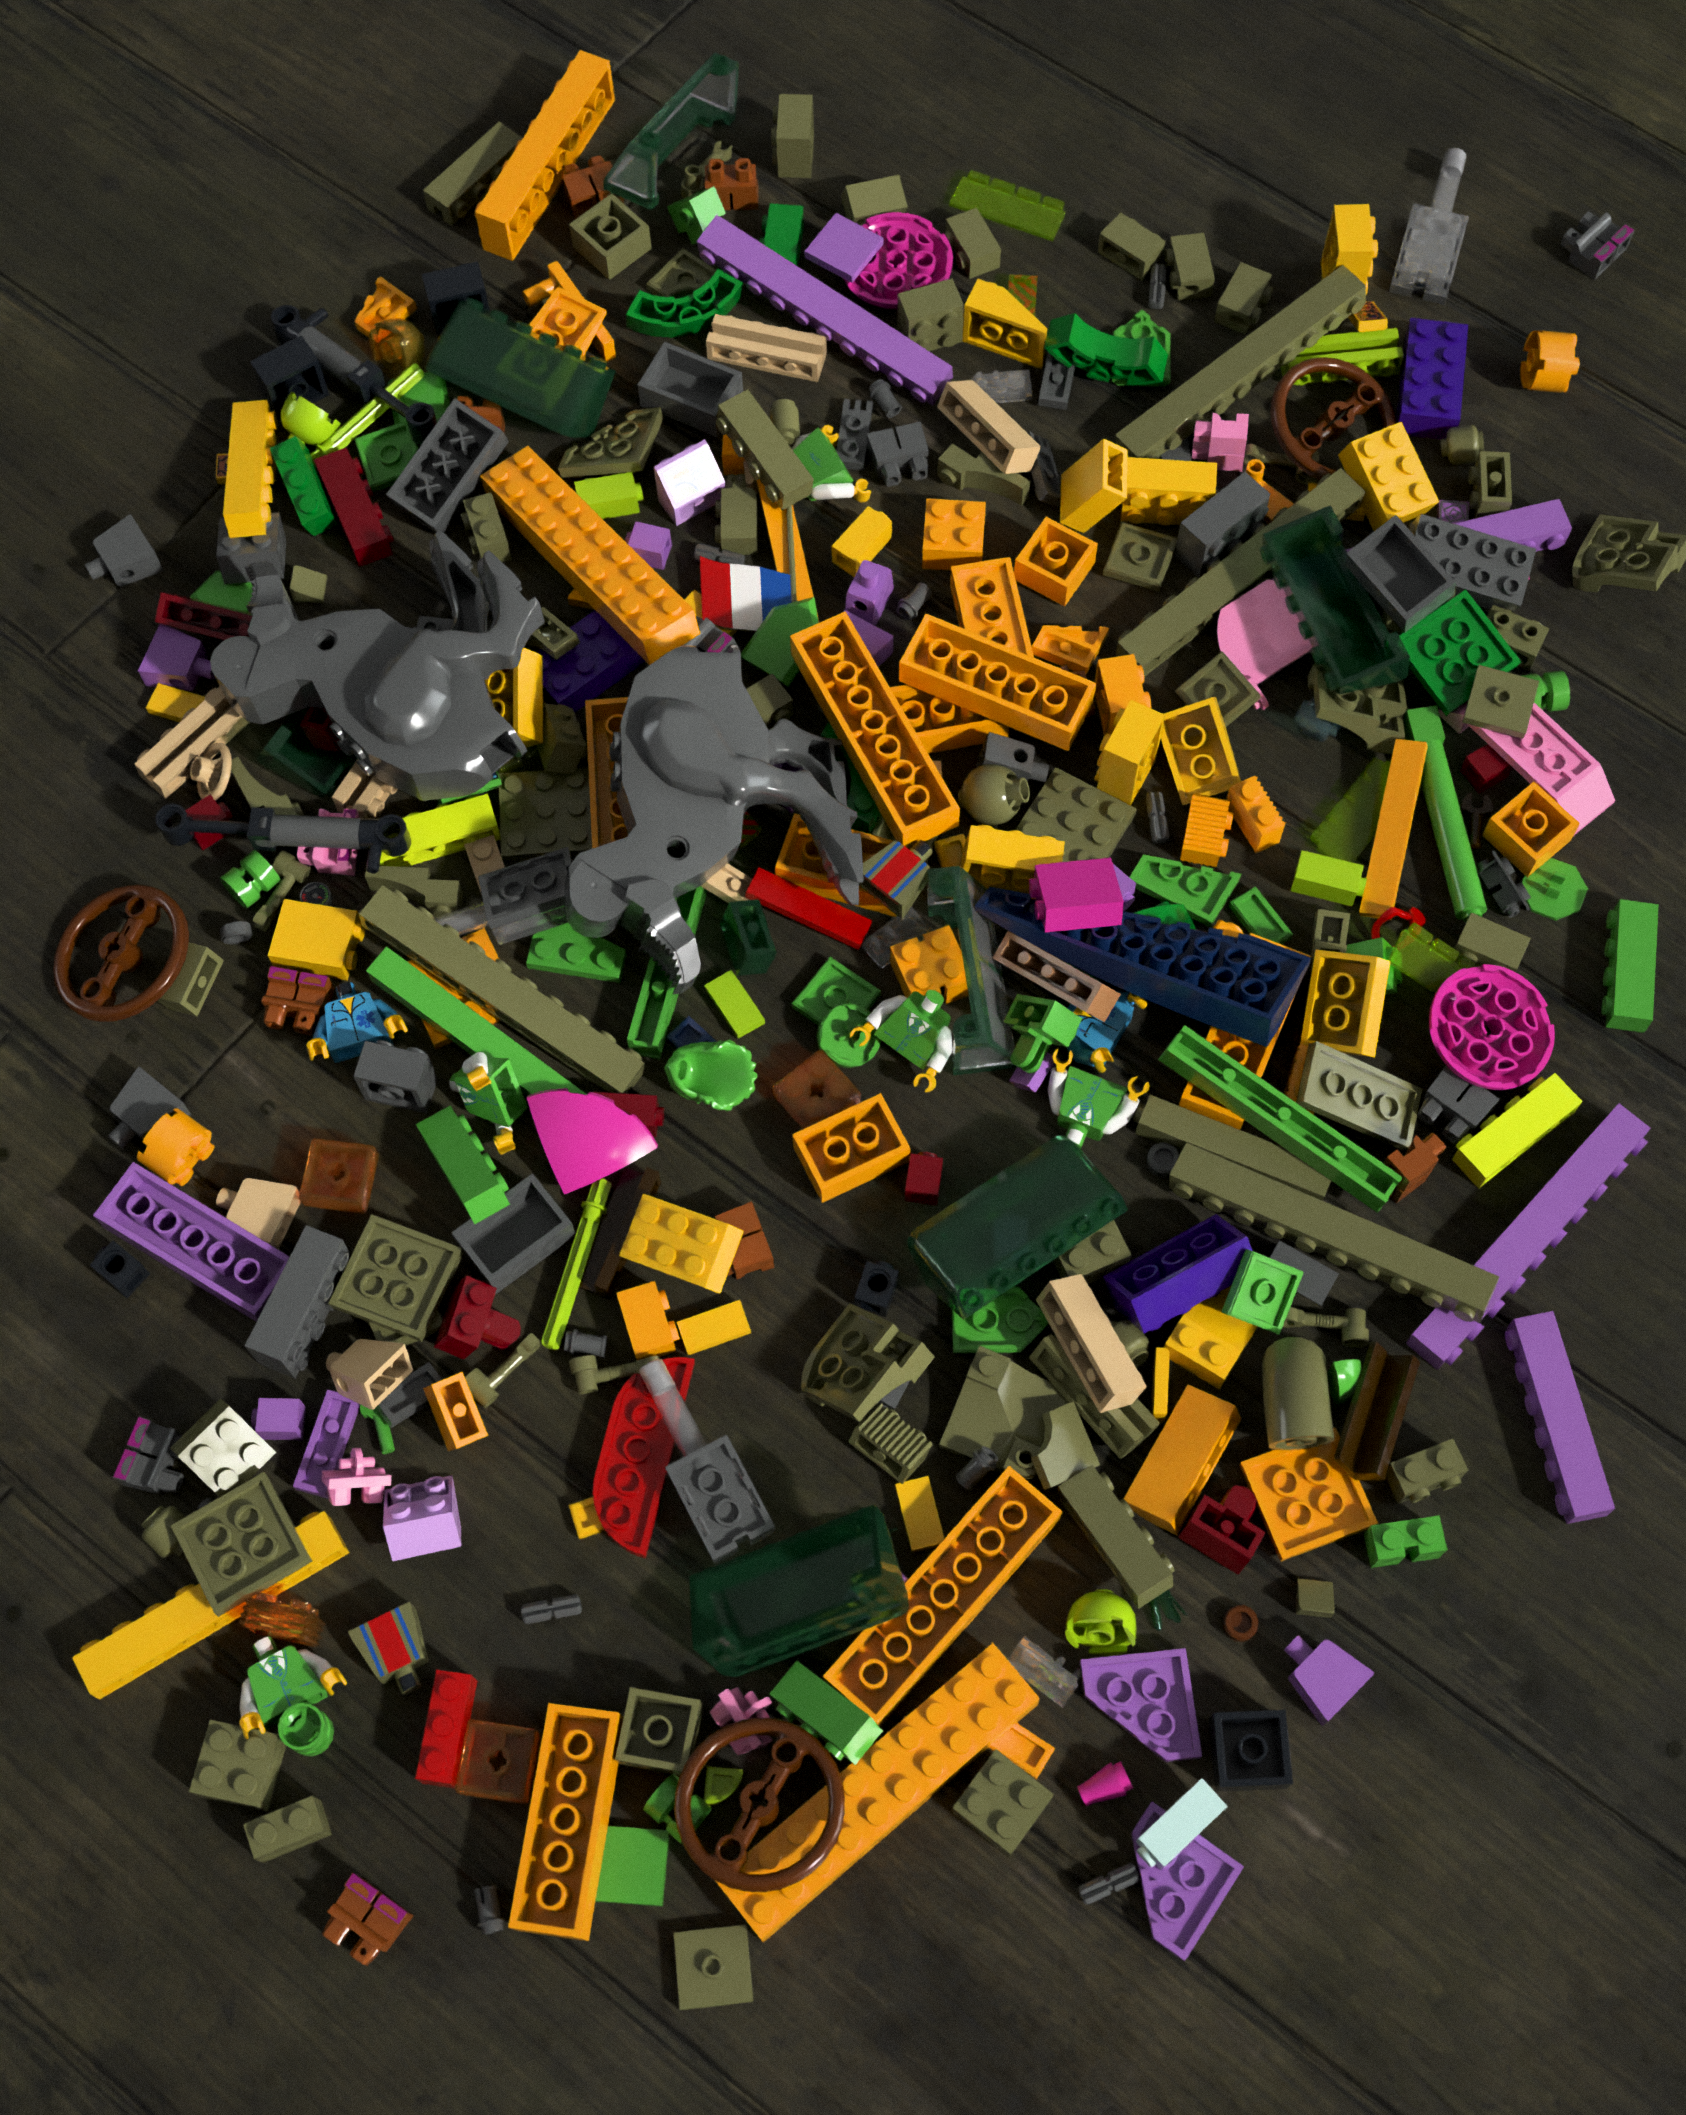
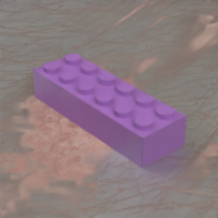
M135 1162L130 1165L93 1215L103 1228L256 1322L289 1259L288 1255Z

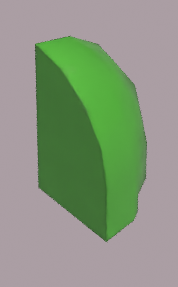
M1347 1359L1335 1361L1328 1370V1388L1335 1408L1347 1403L1354 1395L1362 1370L1361 1360Z

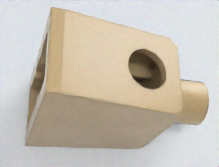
M245 1178L238 1192L222 1188L218 1193L216 1205L229 1210L226 1215L228 1220L279 1250L303 1197L297 1187L293 1185Z
M359 1339L343 1354L332 1352L326 1361V1368L331 1373L337 1392L371 1410H374L414 1371L405 1344Z

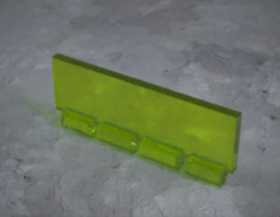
M974 170L970 171L968 178L962 176L950 201L951 207L963 211L977 207L983 218L1050 241L1054 240L1066 215V211H1063L1065 201L1046 195L1043 202L1040 203L1041 193L1021 186L1016 195L1014 194L1015 184L994 178L990 186L988 185L990 176Z
M1376 757L1370 761L1362 771L1361 777H1358L1343 795L1344 799H1340L1326 816L1327 821H1322L1310 836L1311 841L1318 845L1317 851L1324 856L1354 863L1376 834L1390 761L1387 760L1384 763Z
M1412 923L1408 930L1404 929L1401 931L1388 961H1391L1390 965L1434 994L1441 984L1455 972L1463 968L1479 966L1464 955H1461L1456 961L1459 952L1439 938H1436L1431 946L1428 945L1431 943L1433 934L1418 924Z

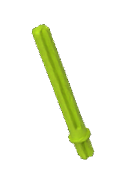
M412 363L384 389L400 399L424 377L423 370L416 363ZM374 397L321 445H315L316 449L310 454L313 462L314 459L345 448L390 407L377 397Z
M604 1178L591 1184L587 1199L581 1204L583 1212L541 1339V1345L548 1349L558 1350L561 1346L601 1217L607 1212L605 1205L611 1189V1182Z

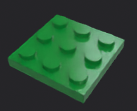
M1466 589L1391 642L1392 646L1446 716L1468 701L1478 665L1510 672L1521 663V660Z

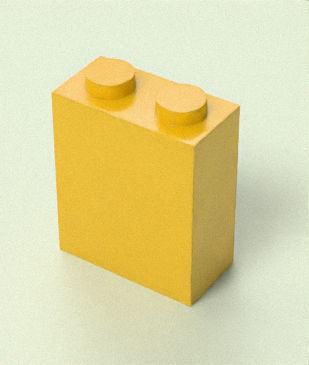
M1102 439L1061 474V524L1085 533L1127 499L1128 449Z
M284 899L267 956L273 967L296 970L299 973L329 976V978L348 981L350 970H354L357 965L358 955L356 948L358 942H362L364 939L365 927L361 925L359 913L356 910Z

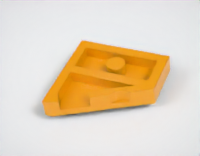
M381 276L375 282L377 289L374 295H368L364 302V308L358 313L354 321L357 329L374 342L378 341L418 309L415 300Z
M1043 625L1032 645L1033 655L1060 666L1067 665L1068 669L1072 671L1085 670L1087 675L1108 636L1109 628L1100 626L1099 631H1082L1081 626L1059 627Z

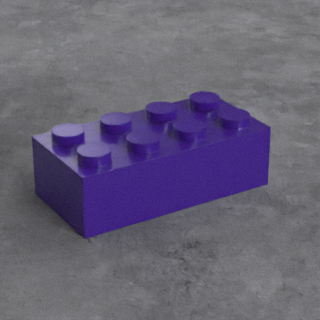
M1410 318L1403 342L1404 357L1401 364L1396 416L1397 423L1402 422L1408 436L1441 440L1446 438L1449 428L1459 426L1468 324Z
M596 610L570 627L577 634L580 643L563 656L555 660L541 649L536 652L543 655V701L546 704L565 705L573 708L575 713L585 706V700L595 699L646 662Z
M1215 1214L1104 1275L1103 1279L1115 1309L1145 1334L1148 1331L1160 1328L1164 1322L1173 1317L1187 1313L1198 1303L1216 1297L1220 1291L1231 1286L1245 1249L1252 1251V1248L1245 1234Z

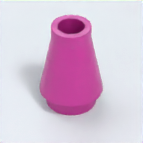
M1120 1761L1114 1765L1110 1762L1086 1782L1078 1785L1077 1788L1087 1807L1093 1803L1127 1796L1126 1792L1133 1789V1786Z

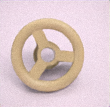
M223 743L213 744L203 757L197 756L192 762L190 777L192 780L197 781L198 793L201 799L211 794L214 800L217 801L224 793L229 782L232 759L229 748ZM220 752V758L213 760L214 756Z

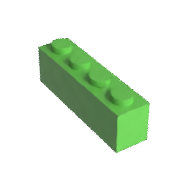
M1620 899L1614 910H1609L1606 928L1611 929V935L1605 945V957L1609 958V967H1606L1603 976V986L1608 988L1607 996L1603 998L1601 1014L1606 1016V1028L1644 1033L1653 1021L1659 904Z
M448 1106L416 1124L427 1147L474 1224L510 1205L504 1192L509 1190L500 1172L495 1175L493 1174V1171L497 1169L487 1152L481 1155L480 1152L484 1148L477 1135L473 1133L469 1136L468 1133L472 1129L463 1114L457 1116L452 1107Z

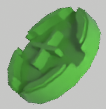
M849 1003L836 1006L824 1015L818 1026L817 1040L819 1049L827 1060L839 1067L854 1068L862 1066L875 1056L881 1040L874 1035L877 1031L876 1029L870 1032V1040L864 1046H859L866 1038L863 1031H856L850 1038V1033L855 1027L863 1026L867 1022L865 1019L871 1013L863 1006Z

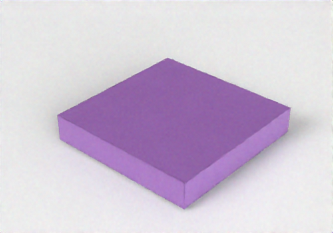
M835 213L807 247L804 254L806 259L853 283L882 247L883 237Z

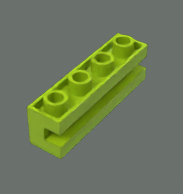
M1391 328L1380 331L1323 335L1314 346L1306 348L1291 363L1283 365L1281 367L1282 375L1284 376L1293 366L1302 361L1319 357L1347 361L1361 368L1372 377H1389L1399 374L1404 355L1402 347H1397L1399 340L1398 329ZM1316 372L1301 377L1293 385L1300 386L1317 382L1330 383L1336 380H1346L1347 378L1329 372Z

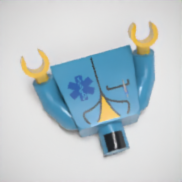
M345 982L336 986L335 990L338 1000L328 1002L325 1005V1014L319 1018L313 1039L307 1042L306 1047L310 1061L314 1060L313 1058L318 1054H323L324 1059L329 1058V1050L334 1062L338 1063L360 1056L365 1041L376 1043V1041L382 1040L393 1044V1034L398 1030H404L406 1033L408 1029L402 1017L381 999H372L369 992L357 994L354 984Z
M1115 990L1121 995L1106 1021L1103 1022L1066 1000L1059 998L1057 1000L1058 1003L1082 1018L1075 1038L1071 1041L1069 1047H1066L1068 1052L1072 1051V1059L1076 1063L1095 1066L1099 1073H1104L1106 1071L1104 1065L1107 1061L1114 1062L1111 1054L1132 1020L1134 1011L1132 1005L1135 1003L1138 1008L1144 1009L1148 1004L1145 999L1125 990Z

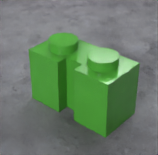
M1440 1515L1371 1525L1364 1533L1371 1568L1399 1564L1406 1557V1554H1410L1412 1562L1438 1559L1447 1551Z

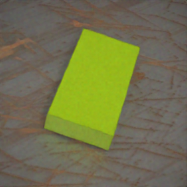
M732 970L704 985L706 992L738 1039L765 1024L764 1017Z

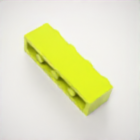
M488 794L472 795L464 801L453 804L446 803L422 813L413 812L402 819L406 823L411 837L410 849L405 854L396 857L389 856L382 851L380 866L408 867L466 850L464 844L475 842V840L494 835L496 841L501 840ZM393 833L389 835L387 838H394L399 833Z
M1556 1073L1546 1080L1543 1077L1537 1079L1527 1089L1530 1092L1522 1099L1519 1095L1514 1097L1503 1108L1506 1112L1499 1117L1493 1114L1480 1125L1482 1131L1474 1137L1469 1133L1456 1144L1458 1150L1452 1160L1478 1188H1481L1573 1115L1583 1102Z

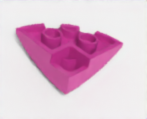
M563 1088L540 1091L527 1096L539 1138L564 1195L614 1173L658 1147L651 1132L636 1115H628L615 1106L614 1100L593 1092L587 1095L570 1093L568 1089Z

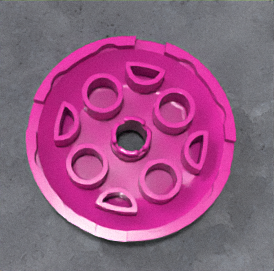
M902 212L875 215L866 219V223L862 227L883 237L882 247L853 283L843 278L848 288L864 302L880 308L897 309L898 293L949 279L953 266L952 248L945 234L941 235L939 231L932 227V222L925 218Z
M1483 964L1482 966L1463 968L1455 972L1438 988L1430 1006L1429 1030L1439 1057L1462 1080L1485 1089H1512L1536 1077L1550 1059L1554 1047L1555 1030L1554 1024H1550L1549 1016L1545 1009L1548 1005L1535 986L1520 974L1497 965ZM1484 1025L1491 1030L1492 1034L1487 1035Z

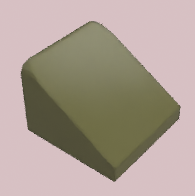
M294 565L290 583V593L295 602L323 603L327 575Z
M1297 1579L1296 1614L1331 1618L1334 1615L1333 1582Z

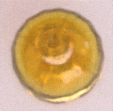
M390 318L375 324L376 327L369 334L370 347L375 360H381L383 365L387 367L381 369L386 375L394 379L412 363H416L420 367L425 356V341L422 333L411 322L401 318Z

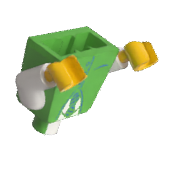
M825 425L822 430L818 427L812 433L801 435L796 439L792 450L814 478L812 494L807 496L810 501L852 497L858 502L869 500L871 491H863L867 489V480L859 479L855 486L851 483L854 480L835 450L839 434L832 435L833 428L830 425Z
M934 990L927 991L925 996L914 991L908 998L898 995L882 1001L865 1019L867 1022L863 1026L855 1027L850 1033L851 1038L856 1031H863L866 1038L859 1046H864L870 1040V1032L876 1029L877 1031L874 1035L920 1069L924 1070L928 1067L926 1073L917 1075L913 1082L914 1087H918L921 1079L926 1077L929 1080V1086L925 1093L932 1091L936 1087L934 1076L936 1073L941 1072L953 1051L951 1030L948 1028L951 1017L940 1008L944 998L939 992Z
M1058 1047L1053 1053V1061L1056 1067L1052 1068L1047 1090L1051 1111L1058 1116L1057 1125L1068 1129L1063 1143L1070 1148L1079 1150L1086 1137L1099 1141L1104 1134H1113L1128 1124L1140 1102L1138 1097L1149 1090L1150 1084L1146 1082L1143 1090L1137 1091L1134 1087V1082L1138 1076L1131 1078L1127 1085L1128 1088L1072 1066L1067 1071L1065 1068L1071 1063L1073 1053L1070 1050L1069 1059L1067 1061H1060L1057 1058Z
M477 1052L463 1062L462 1068L451 1076L449 1085L451 1090L460 1093L466 1110L470 1114L495 1124L497 1135L493 1137V1141L498 1153L502 1155L516 1148L512 1139V1123L528 1106L509 1059L487 1058L483 1052Z
M271 1636L257 1641L252 1648L259 1662L247 1669L248 1678L242 1683L239 1705L241 1719L239 1724L244 1738L249 1739L248 1733L253 1728H259L261 1734L265 1733V1727L269 1730L278 1725L284 1711L294 1704L309 1703L314 1705L329 1697L328 1694L330 1696L334 1695L331 1689L332 1686L337 1682H342L345 1686L347 1684L346 1679L338 1668L332 1667L327 1660L307 1649L297 1651L293 1645H289L278 1651Z

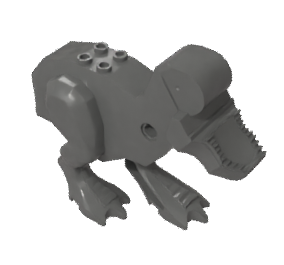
M441 530L436 532L433 539L430 540L431 569L436 574V578L441 584L452 609L453 624L449 630L434 631L431 629L422 630L404 627L381 609L337 611L312 619L298 621L294 607L273 564L266 561L256 562L245 567L253 586L251 601L246 605L249 613L252 614L247 630L250 637L235 636L222 641L214 649L211 656V670L230 706L246 721L266 724L307 707L324 708L332 723L329 727L339 739L337 741L338 746L348 757L354 754L359 759L356 763L367 776L373 773L380 781L422 801L462 797L484 787L493 779L492 774L514 756L518 758L527 753L526 746L514 728L495 710L485 680L493 672L501 669H514L519 665L521 653L526 642L533 632L545 623L541 606L535 597L529 601L525 599L520 593L522 590L521 581L489 550L483 554V558L477 563L479 578H477L470 571L473 568L472 564H470L472 563L471 559ZM490 609L493 622L487 631V615Z
M729 645L728 653L698 652L696 646H680L667 652L635 675L618 732H613L612 743L610 742L609 748L610 762H614L613 773L610 776L611 792H617V803L628 836L579 853L569 866L565 879V914L572 929L585 937L599 938L610 934L620 925L634 934V939L641 942L638 952L643 951V954L649 955L648 958L653 957V961H658L657 966H662L661 971L666 972L664 976H669L668 982H673L670 988H675L672 994L685 992L695 982L700 972L701 962L696 937L681 917V912L675 898L703 885L734 858L741 843L743 815L749 807L757 804H780L791 807L796 811L806 824L818 848V854L822 858L823 869L827 871L828 882L834 884L839 894L848 904L859 905V882L864 880L862 843L860 833H852L851 827L858 816L856 811L847 807L844 762L835 760L842 746L841 739L814 735L798 728L787 719L778 720L775 726L768 730L742 683L741 653L737 645ZM787 763L799 771L782 770L773 765Z

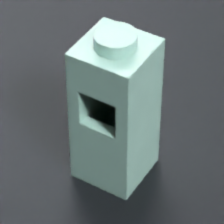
M1203 1779L1199 1780L1135 1841L1140 1847L1137 1853L1149 1867L1152 1868L1156 1865L1161 1870L1228 1806Z

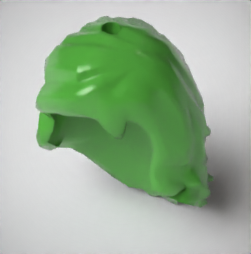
M732 1040L697 1042L681 1046L673 1052V1055L668 1059L664 1067L670 1087L680 1097L696 1101L697 1104L700 1102L706 1105L710 1104L714 1109L727 1112L732 1110L733 1106L739 1105L744 1098L748 1099L751 1093L755 1091L754 1081L758 1078L757 1073L754 1072L756 1063L751 1061V1052L748 1049L746 1050L745 1046L737 1045Z

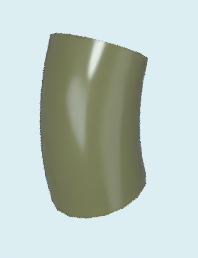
M1286 1337L1275 1341L1266 1349L1262 1357L1263 1401L1268 1447L1274 1450H1299L1319 1447L1333 1442L1334 1432L1328 1390L1327 1359L1322 1349L1314 1342L1301 1337Z

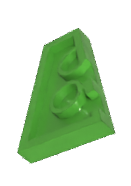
M1143 854L1129 878L1136 883V889L1160 902L1184 904L1192 919L1210 928L1239 882L1241 874L1230 872V874L1215 872L1213 868L1202 866L1201 869L1185 866L1180 861Z
M546 911L538 914L526 965L529 969L620 983L627 954L625 949L601 937L592 938L579 934L572 929L567 920Z

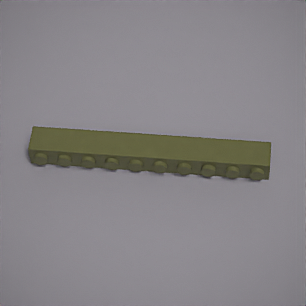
M1344 265L1340 266L1115 434L1116 444L1128 449V457L1159 459L1161 454L1169 449H1176L1184 439L1194 433L1196 421H1210L1213 413L1223 414L1228 406L1236 400L1247 396L1252 388L1260 382L1267 381L1280 367L1291 363L1306 348L1314 346L1319 338L1327 332L1335 330L1351 314L1358 313L1366 304V285Z
M1342 468L1332 475L1330 473L1326 474L1318 482L1317 487L1310 492L1308 490L1304 491L1289 509L1286 507L1281 509L1271 523L1267 526H1259L1248 541L1236 544L1222 561L1218 559L1213 562L1208 568L1207 573L1202 577H1194L1185 586V590L1179 595H1171L1163 603L1161 609L1155 613H1148L1141 620L1138 627L1132 631L1130 629L1126 630L1117 640L1116 657L1134 654L1137 665H1142L1145 677L1218 620L1223 607L1267 579H1270L1274 575L1276 566L1293 561L1359 509L1366 491Z
M382 885L359 913L361 925L605 1092L628 1094L644 1074L643 1058L631 1048L623 1049L616 1044V1039L604 1030L598 1032L589 1026L590 1022L583 1015L577 1012L574 1014L563 1008L564 1005L558 998L550 994L545 996L539 992L536 984L526 977L520 979L511 973V968L500 959L494 961L486 956L485 950L473 941L467 943L459 937L460 934L448 924L442 926L433 920L434 916L427 909L421 906L416 908L408 903L407 897L399 890L392 889L391 891Z
M1187 1142L1169 1175V1188L1181 1198H1193L1202 1202L1211 1211H1223L1232 1215L1236 1221L1243 1225H1255L1264 1229L1265 1233L1273 1238H1285L1294 1242L1299 1249L1305 1252H1317L1326 1256L1328 1261L1338 1266L1347 1265L1358 1270V1273L1367 1279H1379L1388 1283L1393 1290L1399 1293L1407 1294L1409 1292L1420 1297L1425 1304L1431 1307L1439 1308L1441 1306L1452 1311L1461 1320L1480 1323L1496 1289L1499 1276Z

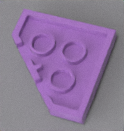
M1186 1648L1080 1660L1084 1698L1164 1762L1199 1759L1202 1757Z
M1151 1802L1131 1832L1152 1939L1184 1962L1244 1866L1198 1834L1164 1868L1160 1870L1156 1865L1152 1868L1149 1867L1137 1853L1140 1847L1135 1841L1166 1813L1164 1809Z

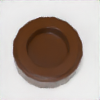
M1236 1605L1225 1613L1222 1627L1230 1639L1236 1642H1245L1256 1634L1258 1617L1251 1608L1245 1605Z

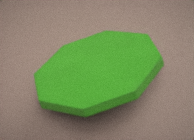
M1554 858L1546 861L1528 878L1524 875L1522 880L1524 887L1531 896L1530 899L1526 900L1531 912L1555 921L1579 912L1588 890L1575 866Z

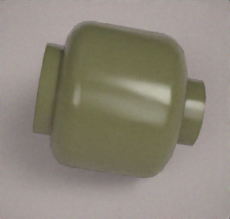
M1475 425L1451 427L1447 430L1446 438L1441 439L1442 457L1448 456V460L1452 465L1475 463L1479 452L1484 451L1483 431H1478Z
M1129 1320L1110 1322L1121 1343L1125 1346L1136 1369L1139 1368L1149 1356V1340Z
M159 1506L141 1525L144 1528L142 1533L143 1541L162 1558H166L172 1553L179 1557L183 1550L171 1525L186 1516L175 1506L166 1508Z

